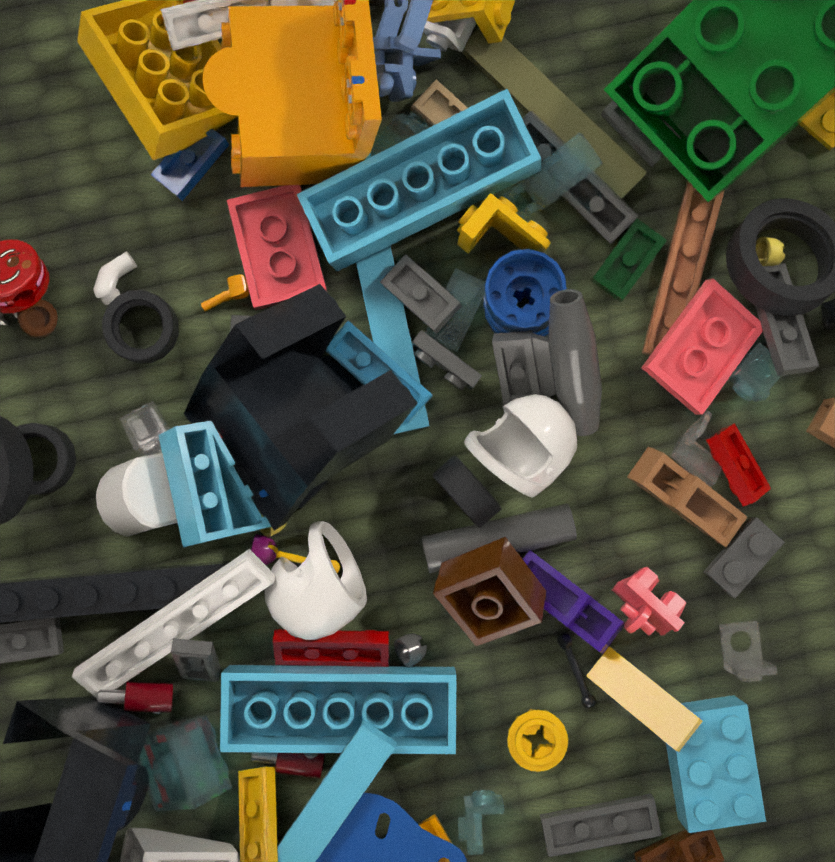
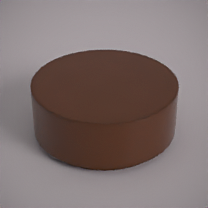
M42 299L18 314V323L21 330L33 338L46 337L57 326L58 315L56 309L52 304Z

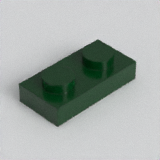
M636 218L591 281L619 302L623 301L667 240Z

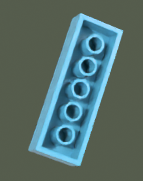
M505 89L296 195L328 263L336 271H339L487 198L490 193L495 194L540 172L542 158L508 89Z
M229 665L221 673L220 752L342 753L365 720L397 742L391 754H456L455 667Z

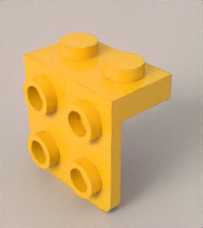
M433 0L427 21L435 23L473 17L488 44L502 42L506 27L510 23L515 0Z
M491 193L479 208L474 204L471 205L460 219L459 223L461 225L457 229L460 233L457 245L468 254L491 226L521 250L531 249L545 253L551 243L546 238L548 233L542 226L532 220L527 223L516 214L518 209L511 201L503 196L496 198Z

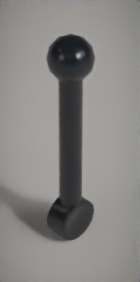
M564 633L557 637L558 644L566 653L582 693L581 703L583 707L587 709L593 708L596 704V698L588 691L571 648L573 645L572 640L568 634Z

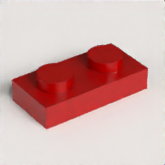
M735 423L722 428L706 440L712 457L721 466L728 479L731 491L738 497L743 507L756 502L771 489Z

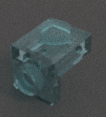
M403 113L394 116L372 147L371 153L376 155L426 130L428 124L414 113Z
M758 343L743 358L729 377V380L734 384L733 390L741 398L749 402L751 400L758 402L768 398L771 394L769 392L770 388L781 376H777L770 351L764 345Z
M479 790L473 792L472 796H464L465 817H458L459 842L466 841L468 855L483 854L481 815L504 813L502 796L495 795V792L490 790Z

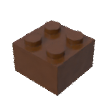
M503 537L442 562L433 594L473 644L479 646L542 623L546 590L508 539Z

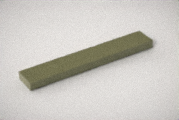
M479 28L468 39L462 53L502 91L508 89L514 103L526 114L529 111H533L622 199L647 174L640 165L504 36L502 42L488 44Z

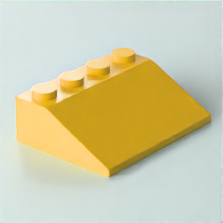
M122 0L81 11L77 42L153 160L171 155L179 150L187 149L206 137V132L210 129L216 131L239 116L224 113L216 108L204 90V68L208 60L221 50L219 41L214 40L175 51L171 48L160 9L183 4V0Z

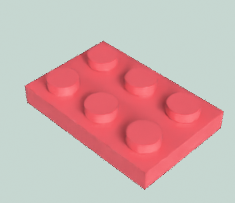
M284 185L227 200L252 305L255 310L275 306L318 284H321L327 292L311 225L296 195L302 192L301 185Z
M713 278L705 280L641 368L695 415H703L763 332L760 320Z

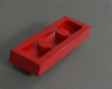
M274 629L273 649L275 665L388 667L389 631L338 630L332 635L317 640H305L290 635L285 629Z

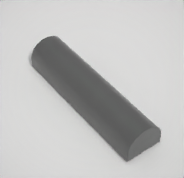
M529 111L523 118V121L542 158L541 171L538 173L611 244L639 215L533 111Z
M568 503L491 520L481 528L474 524L422 536L429 573L439 572L442 562L503 537L508 539L517 553L577 540L571 509Z

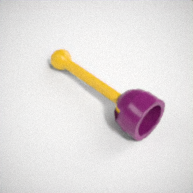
M255 534L251 551L265 565L272 563L276 558L280 557L300 564L307 558L279 551L273 539ZM331 560L336 573H338L340 564L336 560Z

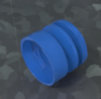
M531 249L511 251L495 262L488 272L484 289L485 319L494 333L532 331L537 335L548 336L550 297L558 291L567 289L565 275L558 263L545 253ZM523 298L529 300V304H526L523 309L517 307V302H521Z

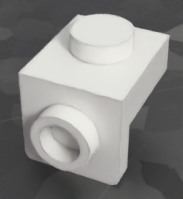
M473 17L435 23L426 21L423 30L427 36L426 42L444 52L447 48L462 52L476 25V21Z

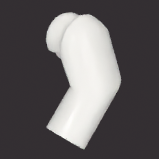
M127 251L102 266L99 270L93 290L96 298H101L105 305H109L120 295L119 290L116 288L118 279L137 268L135 261Z

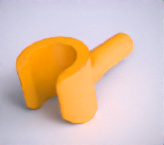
M242 274L228 277L229 290L223 291L201 303L204 311L231 299L247 298L250 292L246 277Z

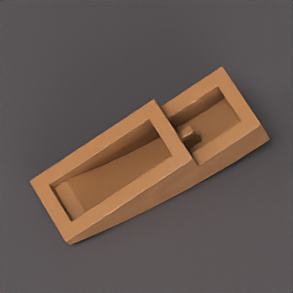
M648 447L627 476V478L656 500L724 547L728 546L747 518L745 514L700 478L688 473L666 454Z

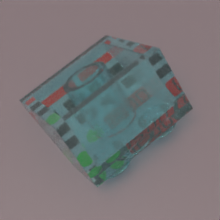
M207 715L186 718L148 732L138 763L145 766L148 770V792L155 811L196 809L232 788L228 777V766L221 757L216 743V732L209 722Z

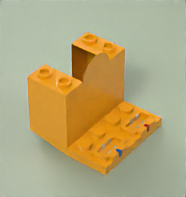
M369 0L334 1V6H229L228 22H221V50L208 60L203 72V86L207 97L216 108L230 115H239L238 134H231L232 174L240 175V186L318 184L364 161L371 152L382 120Z

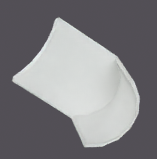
M162 452L137 457L112 467L100 479L96 491L97 509L102 520L114 532L128 537L178 523Z

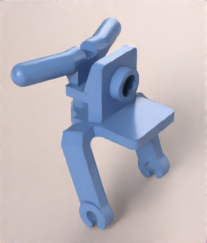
M385 0V9L376 37H373L379 97L388 95L391 102H400L412 98L416 87V73L413 70V65L421 66L441 58V50L417 47L420 43L433 0H411L409 8L408 0H398V7L395 6L394 0ZM408 8L401 33L397 36L404 12Z

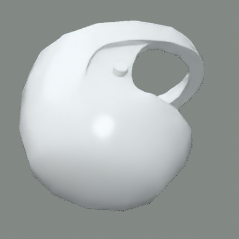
M537 394L510 401L503 406L504 415L496 421V425L485 432L472 431L464 441L469 451L487 469L509 486L532 498L554 482L569 465L577 449L575 423L560 403L547 396Z
M317 521L309 527V554L305 561L297 567L287 558L280 557L271 569L275 575L274 583L265 589V602L272 618L290 635L305 640H317L334 634L352 621L365 607L367 602L366 588L352 552L341 535L329 523L324 521ZM322 534L330 541L342 564L343 574L341 579L337 575L328 556Z

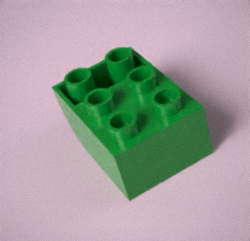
M693 0L603 90L706 201L710 202L750 169L835 91V0ZM660 118H663L676 131V133L681 137V139H679Z

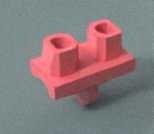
M648 567L641 568L632 576L617 582L612 589L625 602L620 608L628 617L624 629L632 634L640 628L648 636L655 630L661 636L671 630L677 632L685 623L679 617L686 602L677 593L672 591L664 593L661 599H658L651 591L659 582V579Z

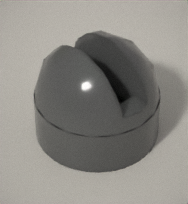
M415 633L406 634L394 642L396 654L406 667L415 665L426 655L427 645L422 647L419 642L422 637Z

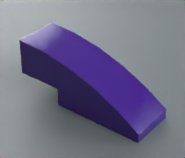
M531 550L528 551L523 561L546 590L544 609L603 654L622 630L625 623Z

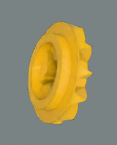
M530 709L528 712L516 716L515 721L508 729L507 745L512 758L517 764L527 770L540 772L555 767L563 759L568 747V735L565 726L558 717L547 710ZM542 725V735L552 745L548 743L539 744L532 754V743L523 734L535 735L537 729L539 730Z

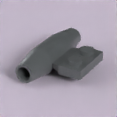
M565 289L554 293L550 297L548 338L534 334L532 331L496 333L493 336L492 344L504 405L516 398L534 394L547 397L556 394L559 403L575 423L576 435L587 436L598 430L600 422L602 383L596 335L582 293L574 289Z

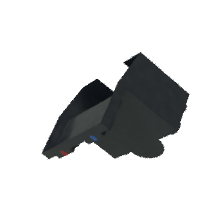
M321 284L235 324L202 373L184 412V415L191 424L212 421L216 430L221 433L220 437L235 461L233 466L244 486H249L253 493L251 498L263 517L266 516L274 531L287 523L311 489L388 442L418 404L408 388L399 381L391 370L364 385L332 356L322 357L346 315Z
M94 696L17 701L3 744L73 737V741L53 803L0 812V862H107L116 833L124 829L134 819L148 791V770L145 766L139 765L138 762L150 723L128 712H124V710L110 703H98L97 698Z

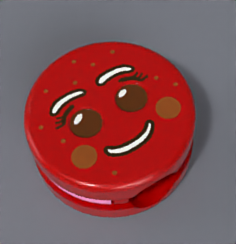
M20 240L0 241V313L21 312L35 305L43 297L49 285V272L31 245Z

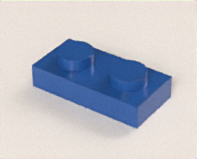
M213 129L207 131L206 137L187 149L179 150L166 156L151 173V176L181 201L185 199L230 145L223 136Z

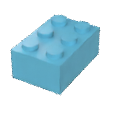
M734 695L681 703L703 722L680 752L675 751L666 743L678 820L688 833L766 822L747 704Z

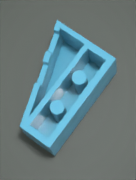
M212 421L175 426L158 435L183 548L271 527L266 516L262 517L251 498L253 493L249 486H244L233 466L235 461Z

